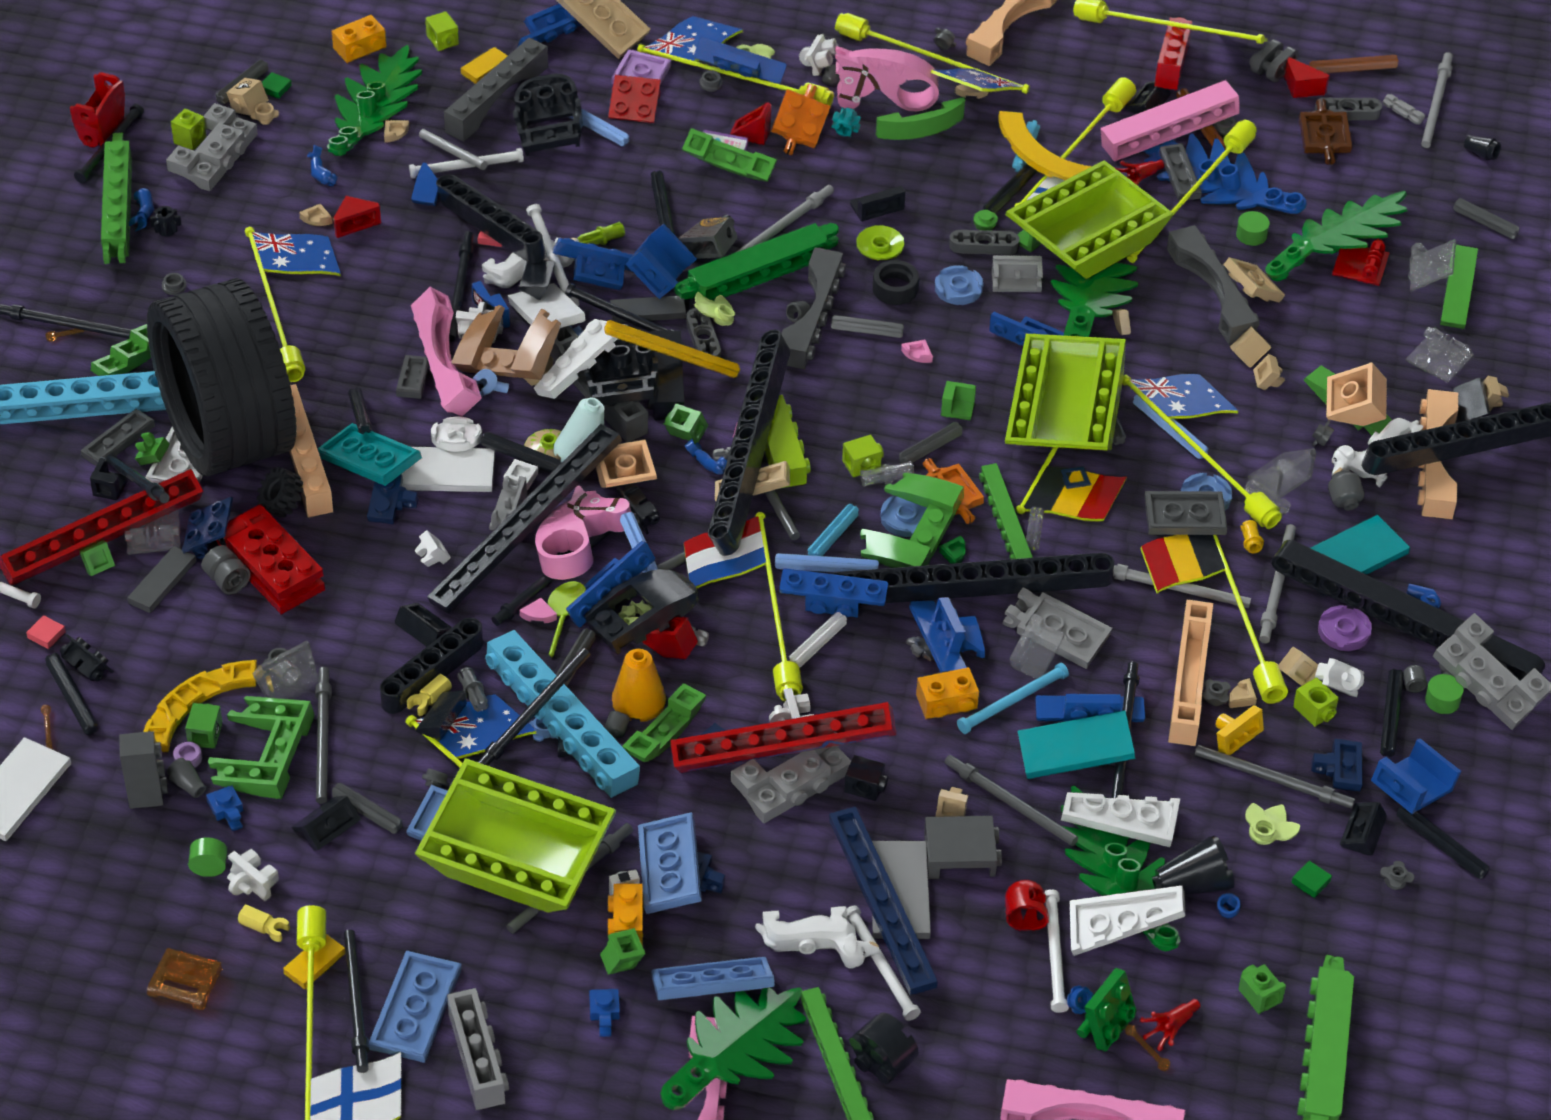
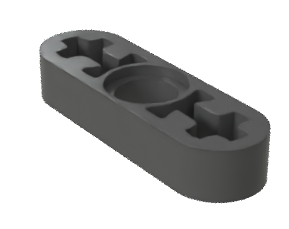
M1320 98L1321 102L1322 99H1325L1327 110L1346 112L1348 120H1376L1381 115L1382 103L1375 98ZM1344 107L1352 108L1353 111H1347V110H1344L1343 108H1344Z
M955 230L950 234L949 248L955 253L1012 255L1018 251L1020 239L1016 233L1011 231ZM986 240L990 243L984 245L980 244L979 241Z
M697 308L689 310L686 315V325L694 348L708 353L706 349L709 348L711 355L721 358V347L710 317L699 312ZM706 334L710 337L708 339H700L697 336Z

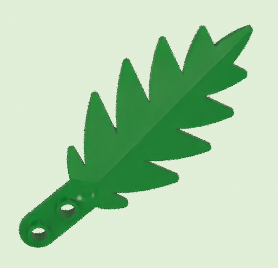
M409 45L402 47L392 58L380 53L378 59L379 72L364 64H360V74L365 86L348 77L345 78V85L353 102L338 94L335 95L336 105L344 120L335 118V124L340 130L337 136L329 139V144L327 145L328 152L333 153L335 156L345 155L365 135L383 128V121L408 106L407 101L397 102L418 89V84L404 86L422 74L421 69L407 72L419 61V57L408 59Z
M1401 191L1384 198L1373 195L1366 201L1363 207L1353 201H1348L1343 208L1342 216L1331 209H1326L1322 216V226L1312 219H1306L1302 228L1303 236L1297 233L1292 234L1293 243L1266 266L1267 276L1273 281L1284 280L1289 275V272L1294 267L1302 265L1305 262V258L1312 252L1333 254L1338 252L1340 248L1368 247L1366 242L1354 238H1387L1388 234L1386 232L1371 227L1401 226V221L1387 217V215L1407 212L1406 207L1399 205L1406 197V191Z
M1114 263L1085 279L1073 268L1059 264L1056 265V270L1070 283L1051 280V285L1066 299H1059L1058 304L1070 311L1063 336L1089 337L1095 317L1111 316L1113 311L1108 310L1109 308L1132 302L1133 298L1130 296L1113 293L1138 287V282L1118 279L1137 271V267Z
M1071 786V793H1083L1076 786ZM1077 824L1074 825L1079 829L1062 826L1078 836V841L1075 845L1086 851L1066 848L1065 855L1086 870L1097 875L1079 874V880L1102 896L1155 889L1152 877L1156 876L1155 870L1164 865L1165 859L1161 857L1141 871L1147 858L1150 842L1137 839L1126 847L1129 839L1126 836ZM1169 923L1143 931L1152 944L1162 951L1176 949L1180 944L1178 931L1170 926Z
M763 988L759 996L758 1005L744 991H736V1015L719 997L715 996L713 999V1013L716 1027L702 1012L697 1011L695 1014V1029L698 1043L690 1037L687 1039V1046L693 1058L663 1085L660 1092L663 1104L671 1110L684 1108L715 1078L732 1084H739L740 1079L735 1074L752 1078L772 1079L774 1073L755 1060L790 1065L793 1061L792 1058L771 1044L802 1046L803 1040L783 1027L806 1021V1017L794 1009L801 996L802 988H793L777 994L771 988Z

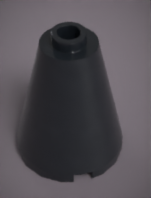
M1215 835L1208 837L1156 869V876L1152 877L1154 888L1182 886L1184 895L1228 891L1234 888L1232 869L1228 870L1226 861L1229 859L1219 838L1215 837Z

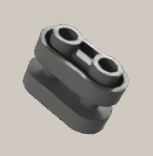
M1273 39L1270 42H1266L1258 53L1252 55L1249 62L1251 71L1258 75L1266 72V78L1276 83L1285 76L1287 59L1290 57L1297 60L1299 51L1292 47H1287L1283 51V43Z

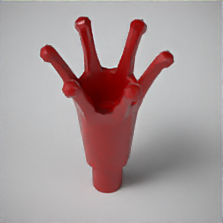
M1161 159L1141 164H1128L1121 161L1120 164L1128 168L1115 169L1119 172L1127 173V178L1138 186L1140 181L1163 169L1165 164Z
M1192 999L1187 1004L1182 1003L1169 1012H1152V1017L1150 1018L1141 1017V1023L1157 1022V1026L1152 1031L1144 1034L1143 1039L1146 1040L1153 1034L1161 1031L1164 1033V1036L1157 1050L1159 1052L1163 1050V1046L1168 1038L1169 1046H1173V1041L1179 1028L1193 1016L1194 1012L1200 1009L1199 1001Z

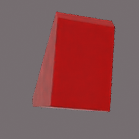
M1289 57L1287 59L1284 78L1293 98L1319 96L1327 93L1329 74Z
M767 102L736 120L730 135L748 138V142L764 145L771 131V104Z
M350 196L344 198L334 216V229L337 238L381 224L380 205L378 203Z

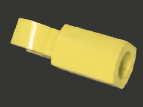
M439 674L423 687L419 694L411 695L407 699V708L410 710L413 706L420 705L417 708V715L423 716L427 713L428 706H432L442 692L451 690L450 680Z
M246 904L238 915L239 924L262 934L268 933L270 938L276 942L282 941L281 932L276 930H290V924L287 919H274L272 915Z

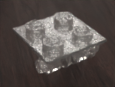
M1455 239L1428 251L1421 243H1415L1411 247L1412 256L1410 257V271L1408 273V278L1411 280L1410 291L1425 287L1430 283L1445 279L1453 274L1456 249Z
M1428 327L1424 333L1426 338L1405 361L1448 383L1474 354L1471 353L1472 349L1469 348L1468 344H1464L1454 337L1449 341L1450 335L1446 334L1443 337V332L1435 327Z
M179 509L139 528H130V531H125L128 555L167 551L173 546L181 549Z

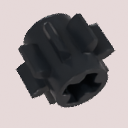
M169 206L159 207L157 210H154L155 216L150 217L151 226L154 227L155 233L159 232L163 236L173 235L177 232V226L182 225L181 216L177 214V209H172Z

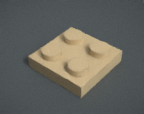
M1230 257L1224 263V266L1230 271L1229 276L1236 282L1241 283L1244 286L1243 291L1250 297L1255 298L1257 296L1267 302L1271 300L1279 303L1284 298L1285 294L1257 265Z

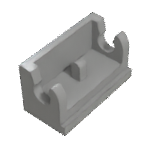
M993 256V292L1042 291V256Z
M509 476L504 478L503 489L501 490L496 508L492 513L489 530H495L527 498L526 477L519 476L517 486L509 483Z

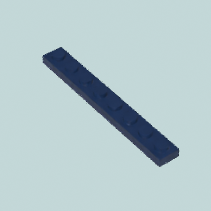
M856 806L830 813L829 822L909 995L937 988L938 981Z

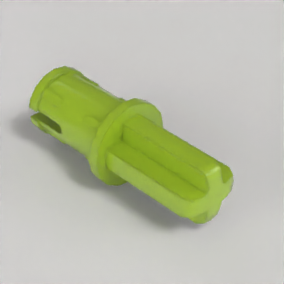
M617 222L606 227L598 226L596 230L582 234L577 239L580 243L605 245L607 241L624 237L625 229L622 223Z

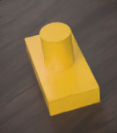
M1253 705L1236 719L1224 713L1221 714L1216 720V727L1220 729L1217 732L1218 752L1231 755L1264 730L1262 709Z

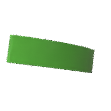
M962 97L942 102V107L939 110L902 118L899 112L877 117L876 136L882 139L905 140L926 137L942 132L964 118L965 99Z
M692 128L682 147V151L708 164L759 181L768 182L777 163V159L758 152L753 154L717 141L713 136Z
M683 683L668 699V707L642 733L637 730L622 747L629 755L642 762H648L656 758L671 745L670 740L677 739L687 728L704 703L706 695Z

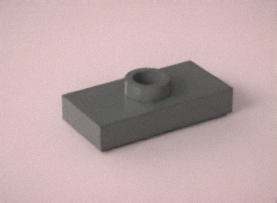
M405 355L396 388L397 397L422 398L430 367L427 357Z

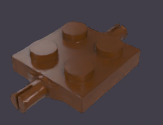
M1318 99L1316 101V111L1300 112L1299 115L1304 153H1324L1325 163L1329 165L1330 162V165L1335 163L1334 153H1351L1352 143L1347 113L1327 110L1325 99H1322V102L1321 99Z

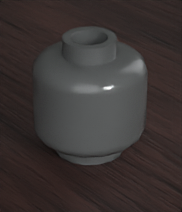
M1348 470L1337 472L1328 483V491L1332 503L1338 508L1353 510L1364 499L1365 492L1360 477L1355 473H1351Z

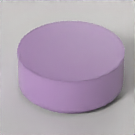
M184 742L174 749V761L184 758L191 761L194 768L202 761L201 748L196 743Z

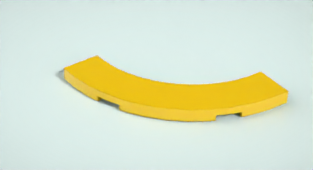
M999 111V125L1004 138H1007L1010 142L1011 149L1024 162L1050 178L1055 176L1067 180L1092 167L1065 160L1045 149L1028 131L1023 119V113Z
M257 660L227 663L222 665V668L207 673L203 671L187 679L169 692L157 705V710L151 719H148L143 732L154 731L156 742H161L162 752H169L173 734L181 721L191 711L193 703L201 704L207 699L226 691L256 687Z

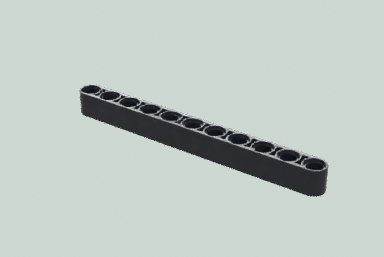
M777 329L765 332L760 339L708 530V536L722 556L733 554L740 546L790 357V348L781 332Z
M1551 402L1373 441L1368 446L1361 466L1368 474L1381 475L1550 437Z
M1293 540L1284 541L1271 560V564L1277 572L1352 608L1359 609L1363 613L1437 648L1450 638L1456 629L1465 622ZM1493 634L1482 645L1520 681L1534 668L1540 674L1545 669V663L1541 657Z
M1090 553L844 571L832 574L887 581L888 589L885 603L938 600V598L948 597L951 599L1018 594L1023 587L1032 593L1107 587L1113 581L1115 561L1107 553Z

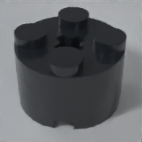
M885 1012L874 1016L849 1039L857 1056L854 1059L856 1066L863 1072L870 1071L885 1085L897 1077L919 1055L917 1043L912 1035L907 1038L903 1033L902 1029L905 1026L898 1019Z

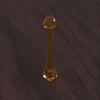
M70 329L57 333L49 331L46 333V339L52 342L57 337L85 332V330Z
M45 704L41 707L40 711L44 715L46 747L53 750L49 719L51 707Z
M1127 1025L1125 1033L1128 1036H1133L1158 1062V1068L1161 1071H1167L1170 1067V1061L1166 1058H1161L1136 1032L1134 1025Z

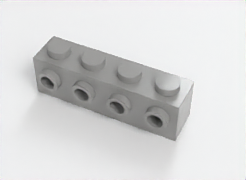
M476 988L447 994L449 1017L476 1110L505 1104L504 1092L509 1091L506 1074H501L499 1069L502 1066L499 1050H494L492 1045L495 1042L492 1026H487L485 1019H488L485 1002H480Z

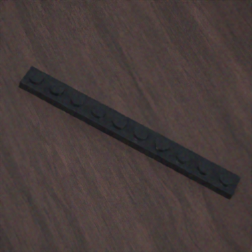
M600 424L427 596L429 602L449 614L622 441L620 434Z

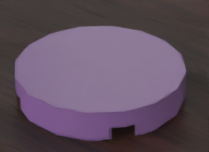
M1344 605L1330 607L1324 611L1318 623V633L1322 641L1337 650H1358L1365 646L1371 637L1372 623L1368 616L1359 609H1348Z

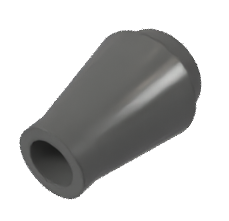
M179 758L168 767L167 774L169 775V780L188 792L193 798L200 797L206 791L207 787L201 781L191 761Z

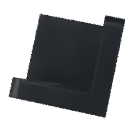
M103 457L100 458L90 476L93 496L116 501L128 481V478L123 474L110 472L107 458Z

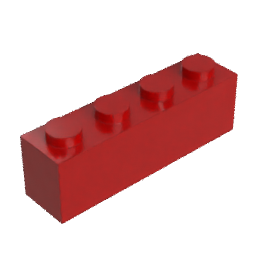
M1177 17L1169 19V21L1192 25V21L1186 20L1185 18ZM1174 26L1167 27L1157 64L1154 87L1177 90L1189 46L1191 29Z

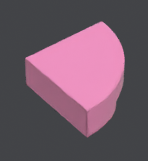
M926 340L902 344L901 350L909 359L920 363H932L933 356Z
M542 598L519 610L520 617L529 622L533 620L550 623L557 620V613Z

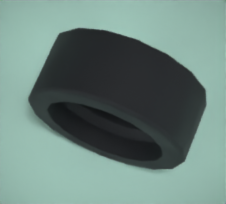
M889 260L881 263L873 273V293L877 299L891 305H903L911 302L919 290V273L908 262ZM889 278H900L909 284L903 287H892L886 285L883 281Z

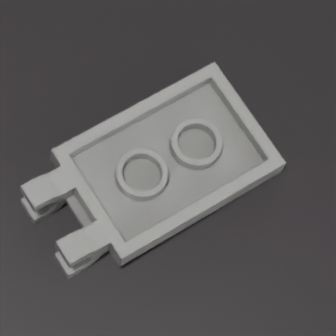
M1024 587L1018 593L1019 600L1016 605L1010 604L1005 612L1007 616L1003 621V625L1007 627H1017L1016 633L1085 669L1088 668L1112 632V627L1043 592L1038 597Z

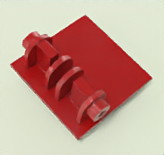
M615 75L608 118L654 123L657 102L660 99L661 93L659 90L661 79Z
M1377 239L1371 243L1370 248H1340L1332 275L1380 286L1389 257V252H1385L1384 242L1381 239Z

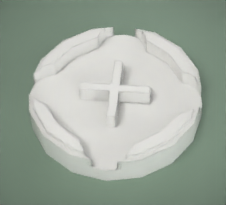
M448 417L443 419V423L438 425L437 422L431 428L432 443L446 451L469 450L477 446L482 439L481 426L478 423L477 425L473 424V420L466 417Z

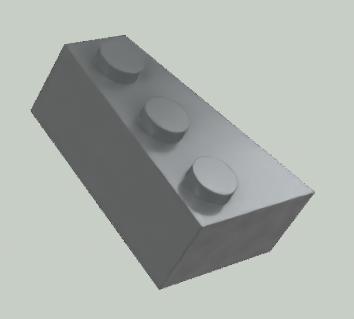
M154 731L119 734L120 760L129 808L162 806L163 794H168L167 777H163L165 776L164 760H161V742H156Z

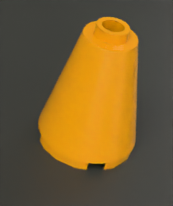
M633 649L626 654L612 693V704L615 711L628 715L630 721L631 718L640 719V722H645L656 718L663 711L666 694L651 654L644 649Z

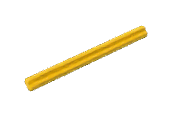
M609 320L604 326L606 335L735 378L740 372V367L737 363Z

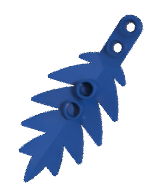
M1191 133L1186 147V154L1198 181L1225 149L1219 139H1214L1210 159H1208L1201 143ZM1172 139L1161 145L1159 144L1144 150L1146 154L1151 156L1145 159L1144 163L1160 160L1159 148L1177 143ZM1244 152L1237 154L1235 164L1230 163L1227 155L1199 186L1202 193H1210L1200 198L1203 204L1237 203V209H1249L1260 206L1290 214H1298L1307 206L1306 199L1301 193H1287L1279 188H1269L1264 172L1260 173L1257 182L1253 168ZM1166 171L1157 175L1158 180L1170 181Z

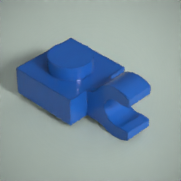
M232 785L206 795L207 803L217 821L225 818L232 832L243 828L239 820L241 819L240 812L243 811V805Z
M589 990L590 1020H599L600 1037H610L611 1020L620 1019L619 990Z

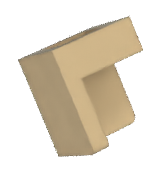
M1250 326L1230 348L1248 367H1252L1271 346Z
M1295 647L1290 649L1278 665L1280 671L1301 686L1315 678L1318 668L1316 662Z

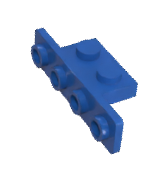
M560 4L554 5L525 18L524 23L531 34L522 37L517 47L528 38L540 43L544 41L547 43L551 42L560 34L572 33L582 24Z
M700 37L693 55L694 59L715 65L720 69L734 71L745 77H754L776 84H781L787 68L786 63L704 37Z
M559 238L553 247V254L575 259L573 280L621 290L623 287L624 270L633 272L625 264L632 254L623 253L618 249H606L595 244H584L570 238Z
M996 312L990 315L989 331L1021 346L1024 345L1026 333L1062 336L1064 334L1060 330L1027 316L1021 322H1017Z
M645 541L639 542L621 560L614 558L584 585L587 590L566 608L576 626L581 627L587 622L584 615L612 588L639 575L655 561V556Z
M784 568L779 591L785 594L805 596V611H812L816 614H835L840 612L846 617H858L859 603L877 606L885 605L888 582Z
M949 597L938 598L937 605L934 601H911L909 608L940 673L967 668L959 653L962 642L966 639V628L961 624L957 610L953 608Z
M1120 694L1038 695L1035 698L1036 720L1071 721L1122 711L1124 697H1121ZM1135 697L1132 722H1144V698Z

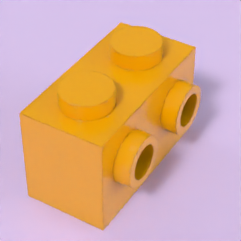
M372 15L331 30L333 49L346 63L387 47L385 28Z
M968 667L917 678L916 696L925 719L977 709L979 690Z
M614 884V895H608V913L614 912L613 919H608V935L635 928L643 946L642 884Z

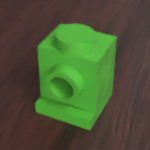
M675 404L672 411L667 414L664 423L670 435L687 441L693 438L694 444L700 441L708 427V423L700 411L679 404Z
M635 928L609 934L608 945L600 954L607 973L610 975L634 969L645 955V951Z
M1265 964L1258 968L1255 965H1250L1241 974L1238 990L1256 1012L1260 1014L1282 1003L1286 985L1283 981L1279 982Z

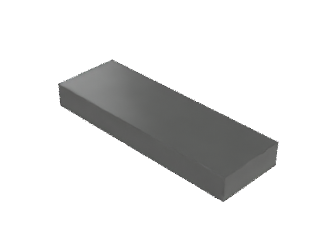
M1183 143L1161 146L1159 148V154L1165 164L1164 167L1178 202L1197 182ZM1200 187L1197 188L1188 200L1201 198L1202 192Z
M664 296L660 299L648 297L610 300L611 304L648 321L686 319L684 298L681 299L679 296ZM611 315L612 321H615L617 323L627 322L614 315Z
M136 408L80 450L81 456L96 466L101 457L106 458L110 454L117 456L138 440L142 433H147L155 427V422Z
M173 546L127 597L128 604L151 613L196 563V556L189 552L183 553L182 549Z

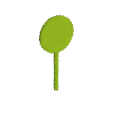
M566 582L558 586L549 596L547 604L557 613V616H560L549 651L550 657L554 656L565 617L569 615L566 608L587 590L580 582Z

